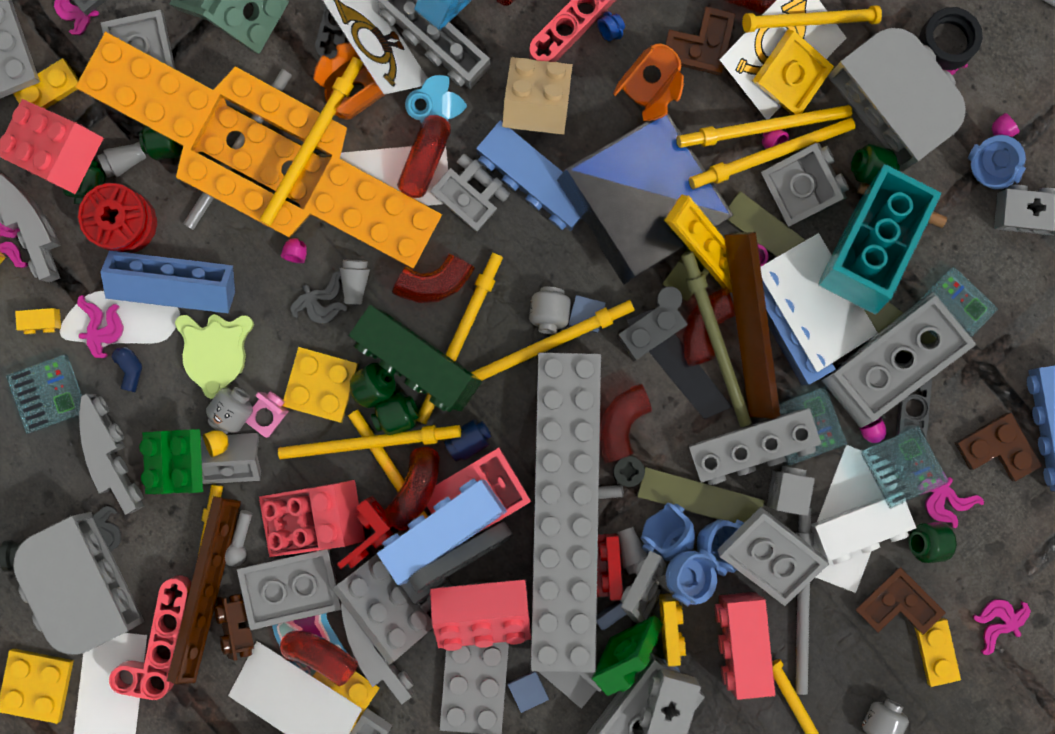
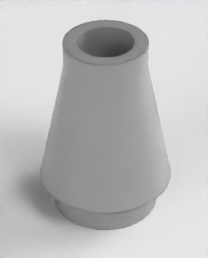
M139 142L103 149L104 153L97 155L107 178L112 176L117 178L140 161L147 159Z
M344 259L343 266L339 267L345 304H362L370 269L367 268L368 261Z
M634 527L616 533L619 536L622 568L627 570L628 576L636 573L638 563L648 555L642 549L643 544L637 536Z

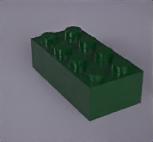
M369 305L348 335L356 341L353 346L368 357L380 358L379 365L391 374H396L400 377L404 375L406 377L404 383L418 393L422 392L425 395L426 393L432 395L429 401L443 411L451 412L452 410L462 412L483 382L385 311Z

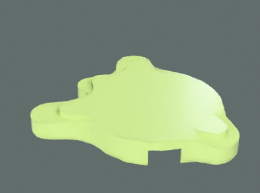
M213 314L208 318V324L204 328L188 315H181L175 321L176 328L184 338L182 356L185 371L202 388L205 396L213 399L220 389L227 388L243 371L246 356L244 342L254 326L253 320L246 315L228 322L219 315Z

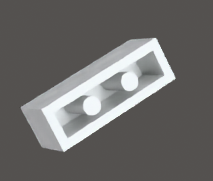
M903 493L884 496L811 524V531L814 533L820 554L826 557L827 561L839 564L851 559L850 553L862 550V553L871 552L880 548L879 542L890 538L891 542H896L909 537L908 531L915 529L916 526L906 500H901L895 504L891 502L903 496Z

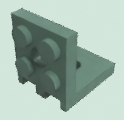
M171 0L169 5L178 11L209 21L252 52L260 54L289 1ZM251 2L254 12L250 18L246 19L243 15V9L247 3Z

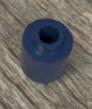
M473 419L461 426V437L446 439L444 444L450 455L457 462L460 459L466 460L490 445L488 439L492 435L483 421L478 423Z

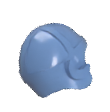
M1007 135L992 136L982 142L980 146L975 144L968 156V160L971 161L973 175L977 181L993 189H1004L1014 182L1019 183L1026 170L1024 167L1026 155L1023 146L1015 138Z
M666 503L662 510L646 520L640 539L644 543L642 549L647 554L649 551L660 555L664 560L671 561L677 554L693 549L695 530L693 523L684 515L683 511L685 509L678 504Z
M722 519L712 522L700 530L697 536V552L703 549L714 555L719 563L715 571L716 574L726 576L727 572L734 573L737 570L719 556L717 549L744 524V522L738 519L736 523Z
M700 549L699 552L685 551L677 554L668 564L666 571V584L669 591L673 593L672 598L682 602L687 607L690 604H701L711 598L717 586L715 568H717L719 563L716 561V557L703 549Z

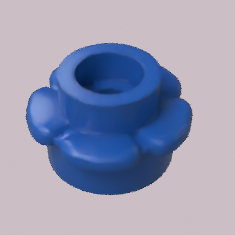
M606 11L604 17L600 18L597 22L601 35L609 42L614 39H621L625 29L623 19L618 14L612 15L610 11Z

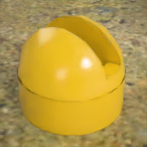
M215 430L203 434L205 447L211 457L218 456L227 450L229 440L224 432Z

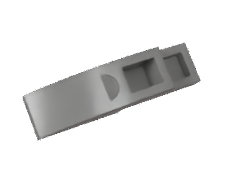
M0 172V223L13 230L20 229L17 232V236L22 247L28 250L31 258L28 261V265L35 278L38 277L39 280L45 282L60 279L50 252L51 249L61 246L53 227L31 196L16 182Z
M86 393L81 396L79 426L82 449L91 478L99 494L112 490L125 515L134 513L144 507L141 501L143 494L135 483L132 484L126 474L128 467L120 456L117 457L115 455L116 452L125 448L122 442L124 439L123 432L116 423L112 424L108 417L109 408L105 400L101 396L97 397L96 394Z
M341 602L343 623L348 642L363 674L372 687L383 680L402 705L413 695L414 690L411 688L414 686L413 681L404 670L399 672L393 662L391 664L386 662Z

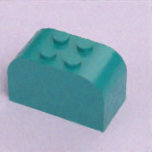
M884 164L858 202L820 278L818 286L876 315L891 300L942 193Z

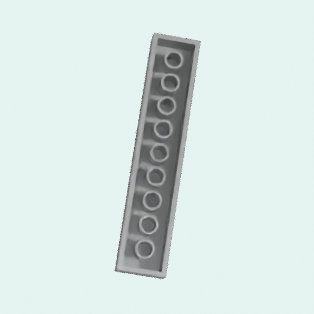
M538 353L531 671L595 673L601 354Z

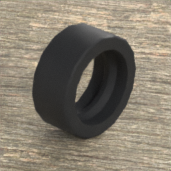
M946 7L935 12L922 27L919 40L923 45H927L933 50L936 55L935 61L943 70H955L965 66L979 51L983 35L977 18L969 11L959 7ZM950 23L959 27L967 38L966 49L960 54L953 55L942 51L933 38L934 30L938 25Z

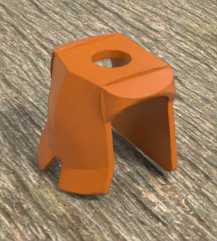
M351 43L338 44L336 46L337 55L334 58L330 59L322 55L317 63L313 79L325 88L326 102L334 91L332 86L337 77H342L353 57L360 59ZM364 64L352 84L359 83L364 85L365 88L352 97H344L341 104L336 108L335 113L341 119H352L384 96Z
M662 43L650 45L620 79L613 95L616 96L623 89L633 101L644 106L645 109L642 112L643 121H653L668 114V104L673 100L678 102L683 90L684 76L680 73L681 60L678 54L672 48ZM650 65L658 67L661 72L660 79L654 83L646 81L643 75L644 69Z

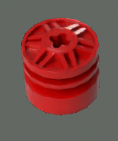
M106 183L96 186L86 193L80 203L78 212L80 229L86 238L95 245L110 251L139 252L149 245L156 234L158 221L153 206L148 199L122 184ZM115 211L119 214L115 216L116 222L112 223L109 220L113 218L112 212Z

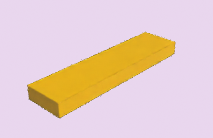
M681 194L665 218L666 223L685 245L693 251L697 259L722 288L732 293L724 237L691 197Z

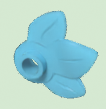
M434 75L426 79L422 88L412 91L405 101L407 113L412 118L420 120L425 132L437 137H449L451 131L448 119L456 117L467 107V104L459 95L448 91L450 81L449 77L444 75ZM421 98L426 101V108L424 110L416 108L415 102L417 99Z

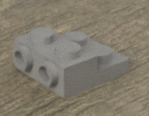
M815 143L761 172L788 227L847 198L845 191L849 190L848 184L841 173L835 174L831 166L835 159L828 146L822 148L820 143Z

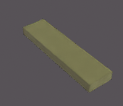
M644 467V478L640 482L637 493L639 498L661 504H678L686 511L736 523L737 519L745 523L760 507L763 508L765 501Z

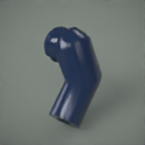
M118 347L112 353V360L124 372L120 389L136 392L142 371V363L131 349Z

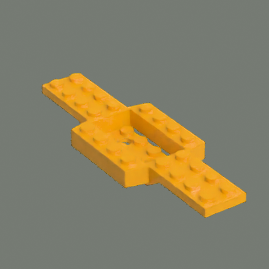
M105 32L75 87L79 91L183 146L176 174L177 179L288 238L311 215L414 269L442 216L441 213L341 160L340 157L347 127L331 120L316 146V149L329 156L323 158L313 152L287 198L298 203L300 208L285 200L271 226L260 221L259 219L274 194L199 153L203 152L276 191L284 178L282 166L284 163L294 160L301 145L227 106L226 100L303 142L318 119L320 112L236 66L212 90ZM233 131H238L245 137V143L239 149H232L227 145V136Z

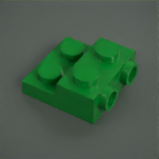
M200 429L142 432L143 440L139 445V449L144 461L141 482L145 486V494L203 492Z
M656 615L610 637L595 669V673L591 678L607 696L618 691L624 692L628 690L635 682L634 676L636 672L642 671L649 664L650 654L653 647L658 643V635L663 626V623Z

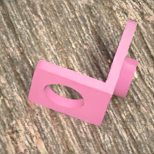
M272 391L268 394L257 392L255 396L259 400L253 406V412L246 423L262 436L268 438L289 410L282 406L285 401ZM263 408H267L273 413V421L266 427L259 425L256 421L257 412Z

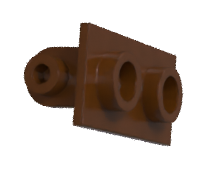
M242 594L229 596L230 602H227L226 598L218 597V605L214 606L216 621L218 624H222L224 636H220L223 655L227 654L228 659L233 661L237 660L236 653L240 654V658L252 655V649H254L249 626L240 629L238 627V623L248 621Z

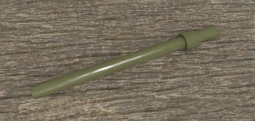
M693 251L686 252L681 257L689 277L686 279L689 290L694 292L740 427L748 426L752 422L706 291L708 284L705 275L700 273Z

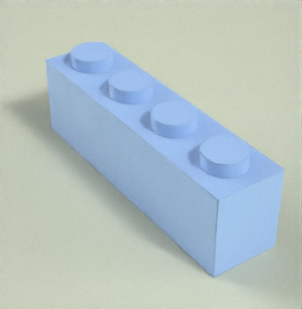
M474 478L459 488L460 495L453 500L450 497L441 500L433 507L436 512L427 518L424 515L419 516L407 525L410 530L405 534L399 536L396 533L382 543L384 548L377 555L397 585L406 584L415 572L454 550L507 512L486 480H479L477 482Z

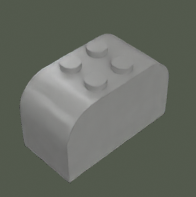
M890 28L878 32L845 57L827 77L881 146L895 152L900 170L903 172L957 132L965 118V102L962 94L955 86L954 77L947 70H943L935 61L936 55L929 46L923 45L914 34L907 30Z
M91 512L73 515L32 535L19 546L14 557V573L20 585L18 587L19 594L24 602L29 603L33 611L32 620L35 627L40 632H43L48 643L56 650L71 655L82 654L145 622Z

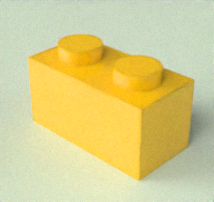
M60 309L15 311L16 330L23 331L24 335L36 334V330H43V333H54L55 329H61Z

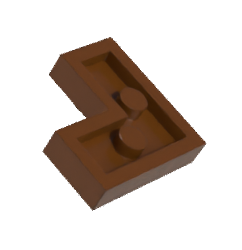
M706 7L699 36L669 29L665 45L672 48L678 54L681 60V67L721 76L724 65L719 59L728 50L736 13Z
M1005 413L955 442L970 470H974L993 458L998 457L1011 481H1017L1042 467L1012 413Z
M901 567L855 609L877 633L899 612L922 635L946 614Z

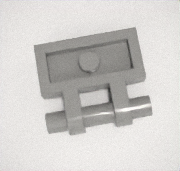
M464 153L457 163L465 171L459 176L450 168L431 189L430 193L477 233L497 210L489 200L495 195L500 201L504 202L511 193L502 186L504 183L497 177L494 179L482 169L483 165L475 159L473 161ZM473 177L486 188L481 194L468 183Z

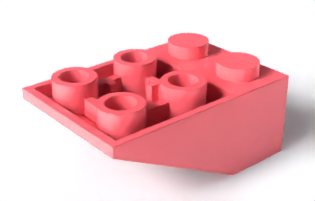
M500 447L420 494L429 511L433 514L436 512L433 507L447 497L453 500L461 494L459 488L474 478L477 482L479 480H486L507 512L482 530L531 502V498Z
M355 480L259 497L269 557L340 548L366 541L363 524L357 518V514L360 512L356 508L359 505Z

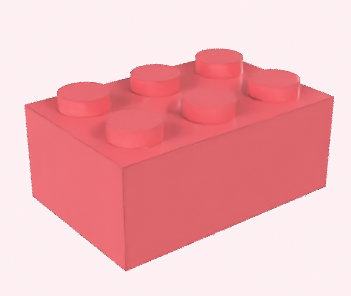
M22 99L19 106L13 112L12 120L5 134L0 138V157L76 194L104 138L69 119Z
M525 580L430 589L432 626L438 648L454 651L461 649L462 646L475 645L476 647L485 648L492 646L494 643L506 642L516 645L523 643L525 640H531Z
M756 592L719 595L720 604H715V616L723 632V635H718L719 652L723 654L726 666H721L723 685L727 686V690L731 691L737 700L775 696L766 600Z

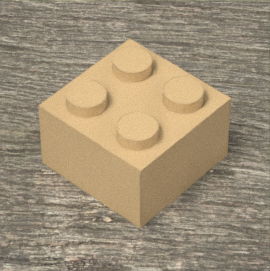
M511 57L504 99L502 127L564 135L573 64Z

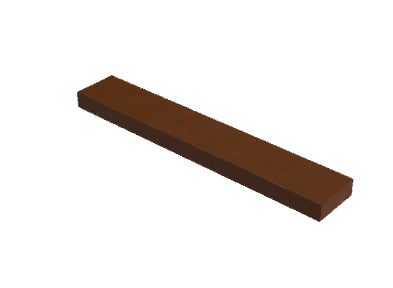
M756 232L730 233L724 235L749 416L774 419L781 415Z
M213 496L167 677L168 682L174 684L196 682L226 564L225 553L231 544L241 501Z

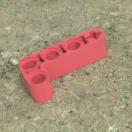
M571 0L533 38L529 48L530 59L556 62L616 0ZM582 3H589L593 6L594 11L590 14H583L578 10V6ZM565 24L570 26L573 32L568 36H561L556 31L557 27ZM550 45L548 56L545 54L538 56V48L545 50Z
M176 575L161 585L145 662L126 661L111 672L109 684L116 693L158 700L173 688L174 683L168 682L167 677L191 586V581L187 577ZM177 584V588L179 591H182V594L176 597L174 602L175 592L171 591L170 588ZM165 614L173 615L176 618L177 626L175 629L165 626L163 622ZM159 645L169 648L171 652L170 659H163L158 655L157 648ZM122 670L129 671L132 674V684L122 681ZM152 676H158L163 680V690L155 689L152 686Z

